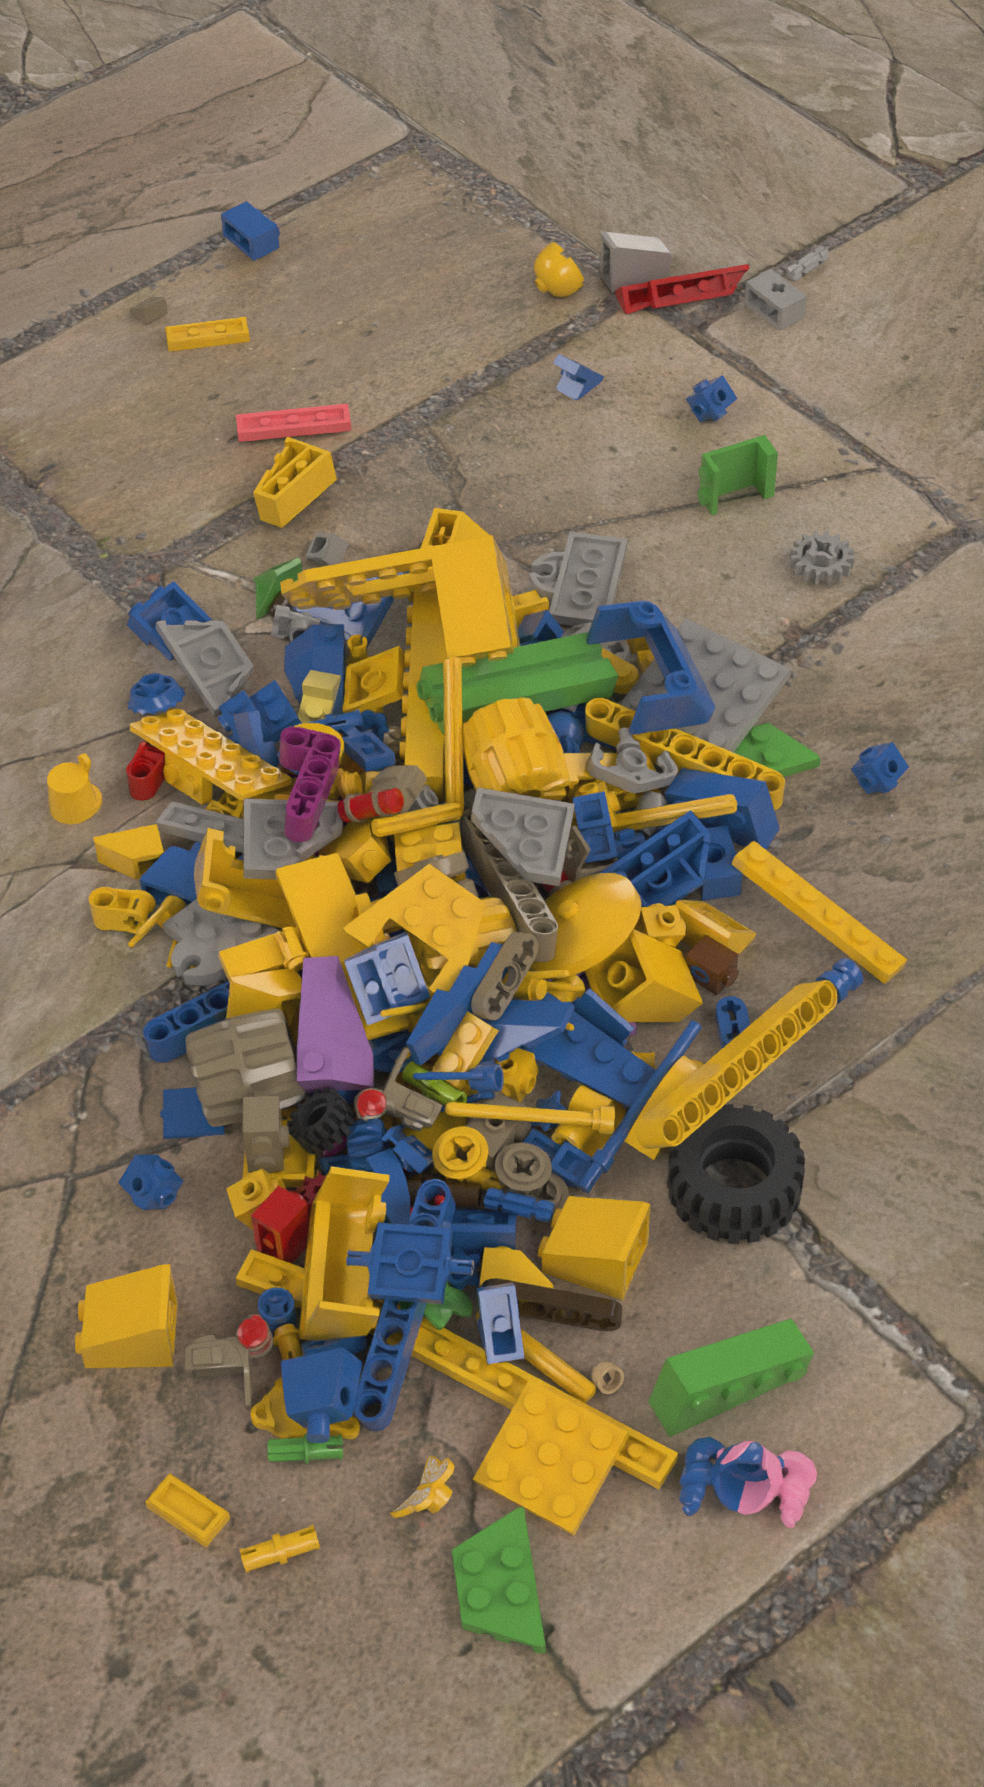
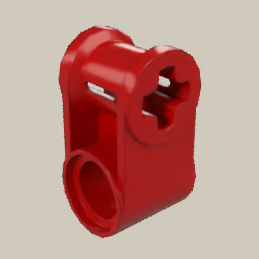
M142 741L139 744L135 755L126 767L130 796L140 801L153 798L165 779L163 773L165 752L151 746L147 741Z

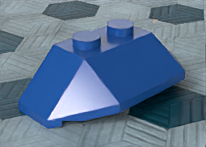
M690 810L600 873H616L629 879L640 895L641 907H648L657 903L664 906H673L677 900L683 899L705 883L710 832Z

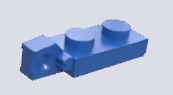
M353 725L341 728L344 752L366 772H380L385 767L396 764L394 752L371 731L361 733Z

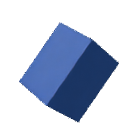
M502 1209L455 1210L450 1225L453 1232L451 1255L453 1256V1250L456 1246L460 1247L467 1256L479 1254L482 1259L484 1247L495 1248L505 1246L516 1250L517 1215L502 1212Z

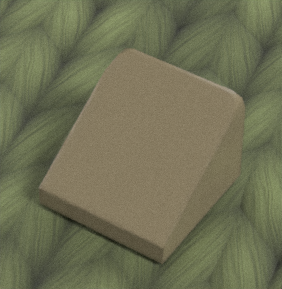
M150 297L131 307L130 312L146 325L168 313L166 299L164 297Z

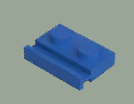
M401 1124L390 1128L381 1139L384 1142L391 1140L396 1145L393 1150L399 1155L397 1159L402 1167L410 1173L416 1170L420 1174L434 1165L432 1151L417 1137L405 1135L402 1132L405 1127Z

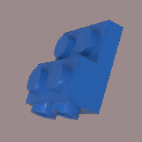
M173 581L165 588L163 586L158 587L144 604L139 602L134 605L128 613L127 626L147 646L152 643L169 661H172L174 656L157 632L156 622L166 621V625H184L185 621L204 623L213 620Z
M276 680L250 697L245 690L241 691L219 706L222 715L217 717L227 733L233 732V734L228 736L229 739L239 745L241 743L235 725L234 714L259 711L263 742L275 741L276 743L281 739V733L284 729L299 723L303 724Z

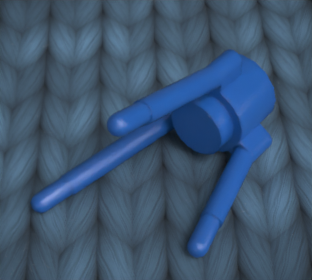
M494 1060L480 1061L476 1068L470 1069V1072H426L413 1074V1079L469 1080L471 1089H476L479 1093L467 1096L466 1103H473L482 1099H494L495 1092L501 1091L504 1083L502 1067L500 1064H495ZM443 1105V1107H442V1109H441L440 1112H445V1106H444V1105Z

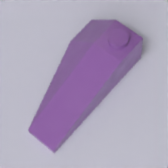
M338 956L304 958L297 1040V1082L304 1089L305 1093L314 1092L317 1089L322 1091L324 1087H329L330 1090L334 1088L336 1091L374 1088V1055Z

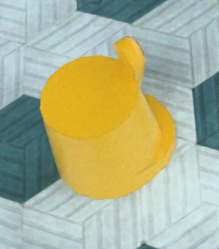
M86 753L77 756L79 764L73 762L59 764L51 769L47 776L49 812L60 823L78 824L84 822L97 813L102 805V793L91 783L89 777L91 760Z

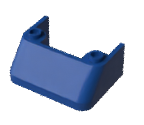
M649 601L598 606L586 638L588 645L644 637L665 678L664 687L667 693L641 697L629 728L630 734L701 725L709 722L715 710L714 701L678 630L663 612Z

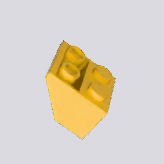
M434 508L421 548L490 535L462 511Z
M289 968L230 978L226 1019L271 1009H280L286 1018L294 1047H296L302 978L298 972H290Z

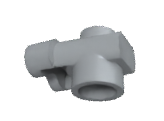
M277 605L271 637L284 639V636L290 637L292 642L312 625L320 624V619L313 617L308 612L297 613L290 611V607Z

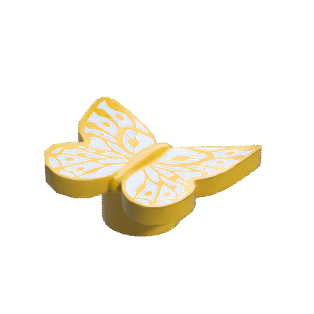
M429 1456L420 1485L416 1491L389 1514L394 1518L409 1515L414 1511L420 1512L424 1509H427L432 1514L438 1512L452 1495V1490L445 1482L454 1471V1463L449 1458H445L441 1462L437 1457Z

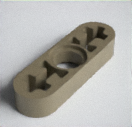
M513 932L508 936L472 997L471 1008L476 1017L497 1020L502 1016L537 957L539 946L534 935ZM507 967L509 972L508 980L503 984L502 972Z

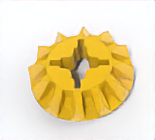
M463 1126L449 1129L437 1139L433 1147L432 1158L437 1171L443 1174L447 1180L452 1178L462 1182L463 1179L468 1177L476 1178L477 1173L483 1167H486V1161L490 1153L484 1136L473 1128ZM455 1145L464 1152L468 1151L466 1153L467 1163L462 1162L459 1158L455 1159L457 1157Z

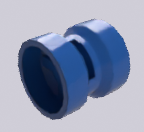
M841 958L832 966V971H825L816 981L827 980L833 983L837 991V1004H839L847 997L848 991H855L863 984L864 978L854 962L847 958Z
M276 1287L263 1292L258 1299L259 1315L268 1323L272 1336L274 1337L275 1329L282 1325L293 1324L296 1327L297 1317L292 1294L288 1290Z

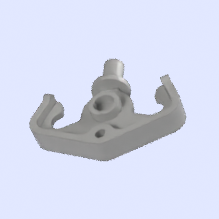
M627 727L619 730L620 743L616 748L618 753L616 766L605 767L600 764V760L603 759L604 755L602 750L599 749L600 744L598 743L594 745L586 766L587 772L592 777L630 793H640L668 786L678 773V768L670 757L669 751H663L661 756H658L656 759L657 766L663 769V773L648 769L646 764L647 757L640 750L639 742L633 739Z

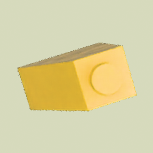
M369 818L360 823H348L342 829V834L318 851L323 856L339 854L348 877L369 883L391 861L387 837H376L373 835L372 820Z

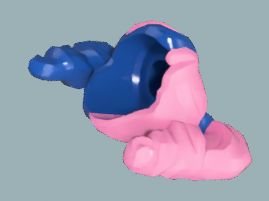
M712 1437L698 1438L687 1448L686 1466L683 1468L679 1481L682 1486L679 1500L683 1505L682 1510L685 1515L692 1516L701 1507V1500L705 1496L706 1486L712 1485L721 1504L729 1510L748 1515L766 1508L777 1496L781 1500L779 1506L781 1521L787 1528H794L795 1523L800 1520L804 1512V1506L807 1504L810 1496L809 1489L816 1482L817 1471L814 1462L801 1452L787 1450L776 1456L755 1441H744L726 1448L720 1441ZM716 1459L717 1461L713 1465L710 1460Z

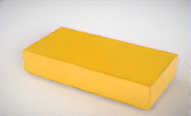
M170 1473L145 1501L146 1507L206 1548L230 1520L229 1512Z

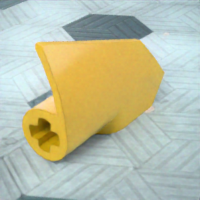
M584 1085L579 1086L568 1107L570 1111L592 1112L593 1109H599L600 1106L615 1107L614 1131L626 1113V1109L622 1107V1104ZM559 1124L551 1138L561 1146L567 1141L592 1157L597 1149L604 1147L611 1135L598 1134V1130H591V1126Z

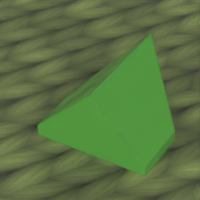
M299 557L275 565L253 578L256 583V620L269 613L270 605L281 590L280 582L286 579H293V582L298 580L297 574L302 572V563Z

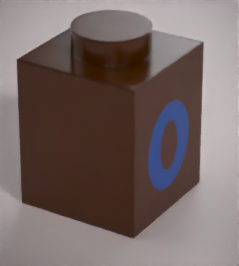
M705 935L686 954V963L694 982L715 995H718L725 986L730 987L738 977V954L708 935Z

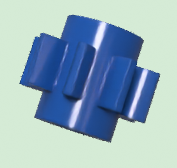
M633 828L614 832L618 860L646 841L641 832L634 834Z

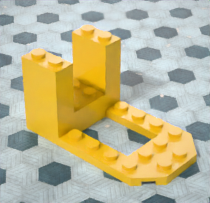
M493 535L307 569L297 574L298 580L293 582V579H286L280 582L282 595L293 607H297L300 610L314 607H333V610H343L350 608L351 603L363 601V604L368 605L379 603L381 598L393 596L394 599H403L410 597L411 592L423 590V593L437 592L447 657L460 658L462 667L475 665L478 659L488 658V661L507 659V654L514 653V648L520 646L507 563ZM410 571L407 574L397 575L400 572ZM373 577H378V578H379V579H375V580L366 581V579H368V578H373Z

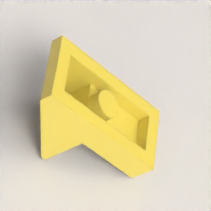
M310 670L302 683L303 697L298 713L302 723L323 719L324 715L332 714L341 675Z

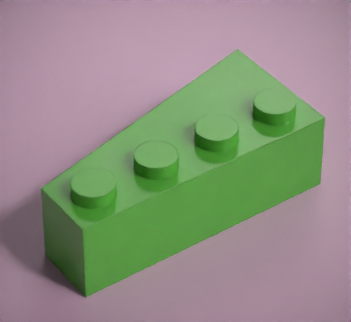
M792 1318L666 1358L648 1402L669 1437H672L787 1382L799 1380L807 1373V1367L814 1352Z

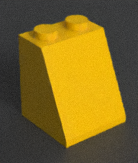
M635 929L632 930L627 939L612 954L595 966L585 970L592 991L627 1022H680L703 1004L682 952Z
M568 1196L563 1209L558 1207L554 1213L551 1223L553 1230L550 1237L544 1236L540 1243L538 1257L542 1258V1273L623 1300L648 1244L650 1204L642 1201Z
M163 1264L86 1285L85 1300H79L78 1319L79 1322H83L82 1332H76L75 1351L76 1354L82 1355L85 1368L174 1367L178 1301L171 1265Z

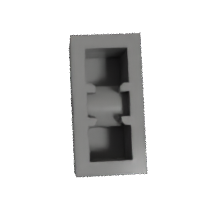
M772 269L746 281L744 303L781 331L805 318L807 296Z

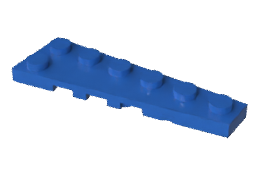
M548 992L542 1000H539L561 1002ZM575 1011L572 1012L568 1021L574 1025L573 1031L565 1029L564 1032L529 1049L524 1045L518 1047L534 1053L537 1064L545 1065L561 1073L562 1077L572 1082L575 1080L622 1104V1107L627 1110L633 1105L656 1071Z

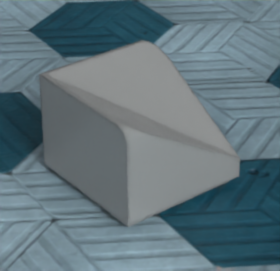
M316 532L305 559L324 566L339 564L344 557L349 543L336 534Z

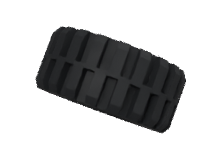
M726 1104L681 1144L670 1147L667 1176L668 1196L671 1205L676 1207V1214L684 1222L689 1220V1228L698 1234L704 1231L708 1233L707 1238L715 1241H718L719 1238L728 1239V1243L739 1244V1240L747 1239L748 1243L760 1241V1235L764 1234L766 1237H770L776 1234L779 1226H786L792 1220L793 1213L798 1210L805 1174L804 1151L800 1148V1141L796 1134L793 1132L788 1133L789 1126L781 1119L775 1121L773 1114L763 1109L761 1112L753 1110V1106L743 1104V1108H734L733 1104ZM739 1159L750 1162L760 1168L767 1178L752 1187L730 1188L712 1180L704 1170L721 1160Z

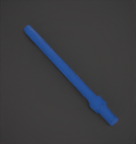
M690 1020L604 1147L596 1150L590 1159V1167L577 1184L580 1190L589 1193L602 1173L609 1171L615 1162L613 1157L624 1143L649 1098L672 1066L685 1054L702 1029L699 1023Z

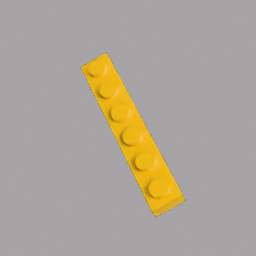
M751 842L734 856L731 865L882 983L886 984L904 968L908 959L757 842Z

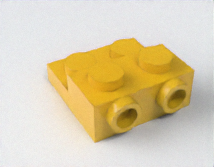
M400 646L346 666L345 694L342 705L343 713L352 712L357 709L360 710V713L365 710H372L375 714L383 713V706L402 699L405 652Z
M459 822L429 826L394 834L397 872L414 866L413 863L441 854L448 856L463 851ZM462 873L451 877L453 881L466 879V874Z

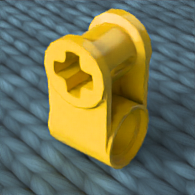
M100 887L93 890L88 898L95 927L104 931L115 930L136 934L137 930L147 921L148 914L154 910L156 905L154 897L143 890Z

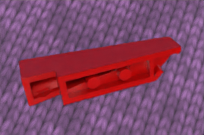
M749 264L651 280L646 283L622 286L614 292L625 314H630L652 306V309L727 297L733 294L737 284L750 267Z

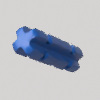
M489 1188L484 1196V1207L488 1209L498 1210L502 1208V1212L526 1218L535 1216V1220L549 1222L553 1216L554 1203L541 1199L537 1202L536 1198L512 1192L503 1194V1190Z

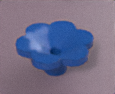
M372 710L363 711L361 716L364 728L358 730L361 733L371 731L383 742L384 732H389V727L386 725L387 717L383 713L375 714Z

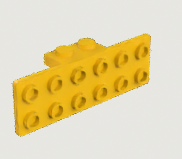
M170 709L167 713L157 716H146L140 721L130 723L131 732L165 752V766L163 769L165 781L201 805L212 800L213 783L239 800L248 799L291 785V777L280 771L279 768L270 765L260 759L259 756L245 750L241 745L234 743L220 732H216L202 721L185 713L182 709Z
M335 853L277 868L276 877L306 951L309 954V958L339 957L367 1039L371 1040L408 1029L410 1023L406 1014L391 1016L367 1025L344 960L367 947L342 930L347 924L374 904H371L367 893L355 894L339 854ZM381 929L369 947L389 939V934L384 933Z

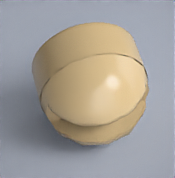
M601 1361L600 1364L592 1369L591 1379L596 1388L602 1393L612 1394L622 1386L624 1373L613 1362ZM605 1374L610 1378L606 1382L603 1379Z

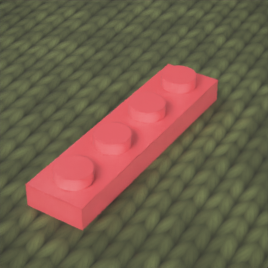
M348 404L236 415L239 442L351 431Z

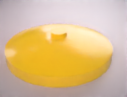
M616 873L594 874L578 879L549 896L544 902L558 923L555 956L547 962L534 961L528 971L568 970L569 976H572L595 966L612 954L630 935L641 913L640 895L629 879Z

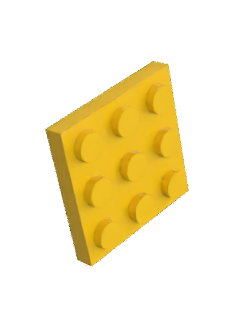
M528 1380L473 1480L478 1485L519 1507H524L526 1511L575 1536L627 1441L629 1433L627 1430Z

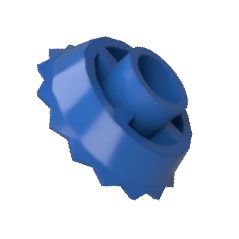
M159 673L148 674L132 686L129 701L127 702L128 710H132L134 714L140 712L142 715L147 713L156 714L159 711L166 712L169 707H175L177 702L183 701L182 697L186 693L184 688L180 687L172 677Z

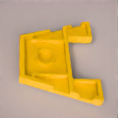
M428 864L347 924L342 931L369 948L385 923L390 919L447 959V962L429 986L428 991L433 994L437 989L449 992L464 965L468 966L486 903L431 864Z

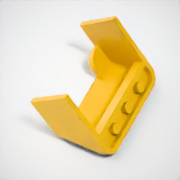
M331 1166L312 1203L299 1326L300 1339L319 1341L365 1336L371 1328L375 1329L379 1317L378 1306H373L372 1299L368 1298L367 1293L370 1279L368 1267L347 1266L346 1257H348V1250L370 1252L373 1233L378 1222L384 1223L386 1202H381V1195L389 1183L390 1175Z

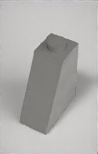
M613 232L601 233L600 277L611 292L622 286L640 284L670 275L672 253L659 238Z

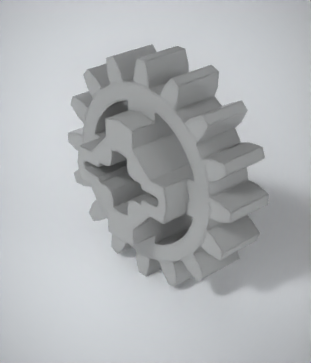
M813 531L812 537L803 534L802 541L796 539L794 547L790 549V568L795 569L796 576L804 575V582L813 579L815 580V585H819L820 581H825L827 585H831V580L835 579L840 583L842 582V576L848 577L850 569H853L854 548L849 547L848 540L840 541L839 534H836L834 537L829 536V531H825L824 535H819L817 531Z

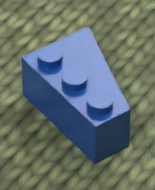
M685 768L681 769L665 792L668 805L732 794L738 803L735 813L699 819L705 828L727 825L732 842L743 847L755 841L764 849L768 848L780 827L766 781Z

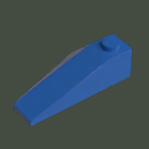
M344 624L312 625L285 646L284 671L299 705H301L303 697L302 683L310 670L341 675L332 716L344 714L342 710L346 670Z
M511 1000L499 1019L487 1020L480 1018L499 1030L481 1061H489L496 1058L500 1063L508 1059L509 1053L519 1046L524 1045L529 1049L564 1032L575 1006L571 1002ZM446 1046L439 1050V1056L442 1054Z

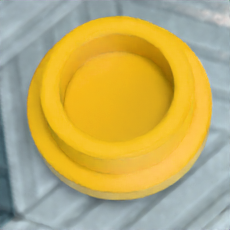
M345 771L341 773V780L337 781V787L342 799H345L347 794H364L363 784L357 772L350 773Z

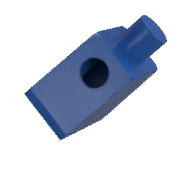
M195 842L189 851L177 846L169 847L140 878L141 890L150 893L159 906L170 895L182 899L187 906L196 900L194 866L202 842Z
M343 1347L281 1361L286 1413L289 1418L302 1427L307 1428L306 1439L309 1442H328L330 1424L347 1421L353 1415L362 1361Z

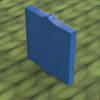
M590 988L581 998L577 997L573 1001L575 1005L573 1011L620 1045L624 1046L627 1043L626 1038L635 1028Z
M196 1087L163 1090V1110L160 1111V1117L163 1118L164 1139L225 1135V1125L215 1127L208 1123L203 1114L202 1104L198 1099Z

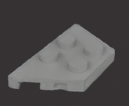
M166 621L156 622L157 632L213 717L218 716L221 712L219 706L237 693L253 673L254 665L224 621H208L204 623L185 621L184 625H166Z

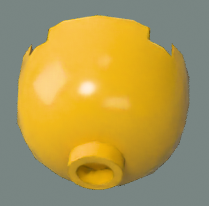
M555 242L549 243L537 255L534 262V273L537 278L534 280V283L543 294L547 291L552 296L563 298L574 294L585 285L582 282L585 280L571 257L567 259L564 255L560 254L564 249Z

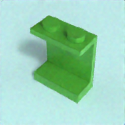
M765 435L702 454L701 467L698 470L700 489L697 490V496L700 504L706 506L711 515L717 514L718 496L754 485L763 499L774 496L778 452Z

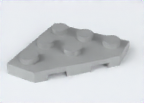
M477 787L471 821L526 881L555 886L560 885L575 804Z
M244 798L243 878L277 879L275 874L277 868L303 862L342 834L343 820H341L338 814V802L326 801L312 838L300 843L289 840L284 834L285 812L288 800Z

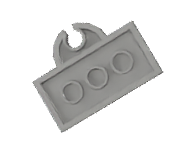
M569 532L564 552L544 554L531 564V573H529L530 586L538 592L541 598L547 597L551 601L549 613L558 624L570 626L584 623L592 624L598 606L614 604L627 551L628 539ZM540 573H549L550 575L541 576V575H538V574H540Z
M197 899L163 923L165 934L179 942L174 947L171 955L176 976L180 977L183 975L186 984L200 986L217 983L227 977L218 958L219 951L274 934L278 931L270 925L210 912L199 906ZM198 965L195 968L186 970L190 966Z

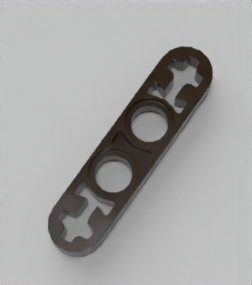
M498 1278L488 1279L482 1283V1287L513 1282L516 1289L519 1316L606 1332L615 1331L621 1327L622 1306L617 1301Z

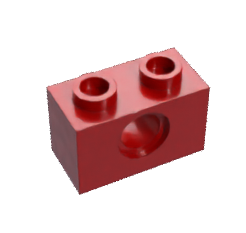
M278 1185L251 1215L256 1250L292 1264L307 1248L308 1206L306 1200L295 1191L289 1192Z

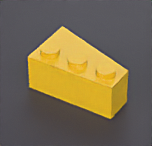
M288 436L284 441L285 447L283 451L277 453L274 457L275 464L272 469L266 470L253 492L260 520L280 528L289 523L337 480L330 451Z

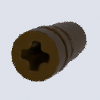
M418 1172L409 1174L407 1185L410 1207L414 1206L418 1190L423 1183L431 1179H439L448 1185L456 1204L455 1210H479L482 1193L481 1182L468 1181L467 1179H463L460 1182L452 1178L447 1180L446 1177L435 1178V1174L428 1173L427 1176ZM436 1196L430 1199L428 1205L434 1206V1198Z

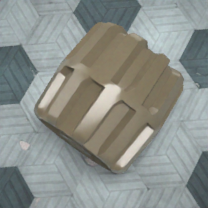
M280 1009L234 1016L190 1032L186 1036V1053L191 1064L189 1066L191 1075L196 1082V1093L202 1104L203 1114L211 1126L218 1127L243 1122V1097L279 1096L281 1110L297 1105L298 1102L302 1103L305 1100L306 1093L297 1082L296 1050L286 1018Z

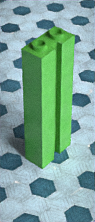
M589 632L515 647L514 653L507 654V659L500 661H488V658L478 659L475 665L462 667L463 723L467 722L478 709L505 698H529L533 704H540L546 712L586 703L594 698L612 697L618 674L609 659H603L601 655L602 647L599 643L588 645L586 638ZM443 663L422 667L420 680L417 682L416 687L419 698L424 700L429 708L431 720L437 723L442 734H444Z

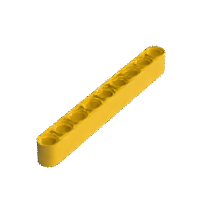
M823 980L798 984L638 1121L636 1136L640 1145L644 1148L652 1149L673 1147L681 1144L834 1009L837 1004V991L833 983Z

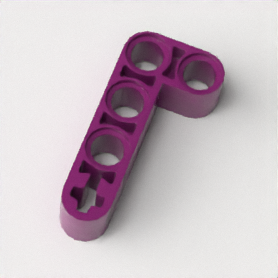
M294 726L284 729L281 733L280 764L287 769L299 771L286 804L284 834L291 841L306 842L312 838L339 769L341 742L334 735Z

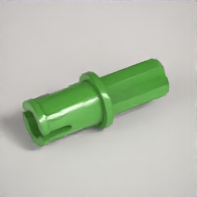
M307 1433L302 1438L270 1439L267 1443L268 1460L270 1462L305 1461V1464H309V1460H343V1448L327 1449V1447L342 1446V1435L330 1436L329 1441L325 1443L309 1442L306 1439Z

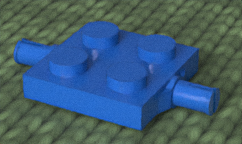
M378 1222L376 1239L370 1252L348 1250V1257H346L347 1266L368 1267L370 1280L367 1294L371 1299L443 1305L446 1283L450 1275L462 1274L472 1276L474 1272V1260L452 1258L453 1232L451 1228Z

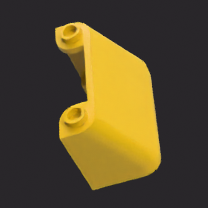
M207 828L194 866V881L199 906L210 912L279 928L295 927V921L278 879L243 878V860L234 858L236 847L231 845L229 847L225 846L223 831Z

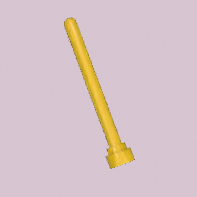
M449 1102L445 1105V1112L449 1116L591 1126V1130H598V1134L612 1135L614 1131L615 1107L600 1106L599 1109H593L592 1112L461 1102Z

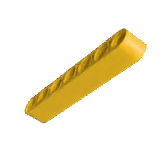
M594 698L587 703L585 708L586 732L591 737L617 748V745L620 743L619 730L626 727L630 728L636 711L605 698ZM676 728L632 735L633 739L639 742L640 750L643 753L648 752L653 764L657 765L656 759L658 756H661L663 751H669L670 757L678 768V773L682 768L766 781L768 790H772L769 791L774 811L782 806L785 779L776 770Z

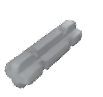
M818 246L786 268V277L790 278L791 281L798 280L828 259V249Z

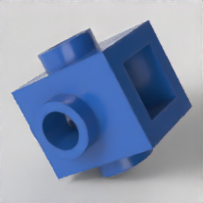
M721 375L712 380L704 379L692 387L694 392L686 398V401L691 407L693 414L701 423L708 419H712L714 422L727 414L726 408L738 398L725 377Z
M890 742L872 746L862 751L858 756L859 760L851 770L867 794L879 791L887 793L897 786V780L909 766L895 744Z
M135 1155L118 1183L132 1197V1202L137 1207L143 1210L167 1209L175 1201L177 1192L184 1181L174 1171V1166L159 1155Z

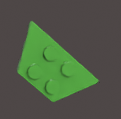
M770 723L752 727L734 751L735 754L778 771L783 777L820 766L818 754Z
M518 1507L452 1549L461 1624L464 1630L477 1634H489L494 1639L508 1644L512 1640L533 1647L534 1652L546 1653L524 1507Z

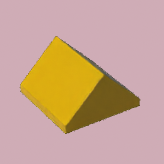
M677 900L675 904L686 926L685 936L682 941L692 947L705 935H708L739 955L753 941L757 934L705 901Z

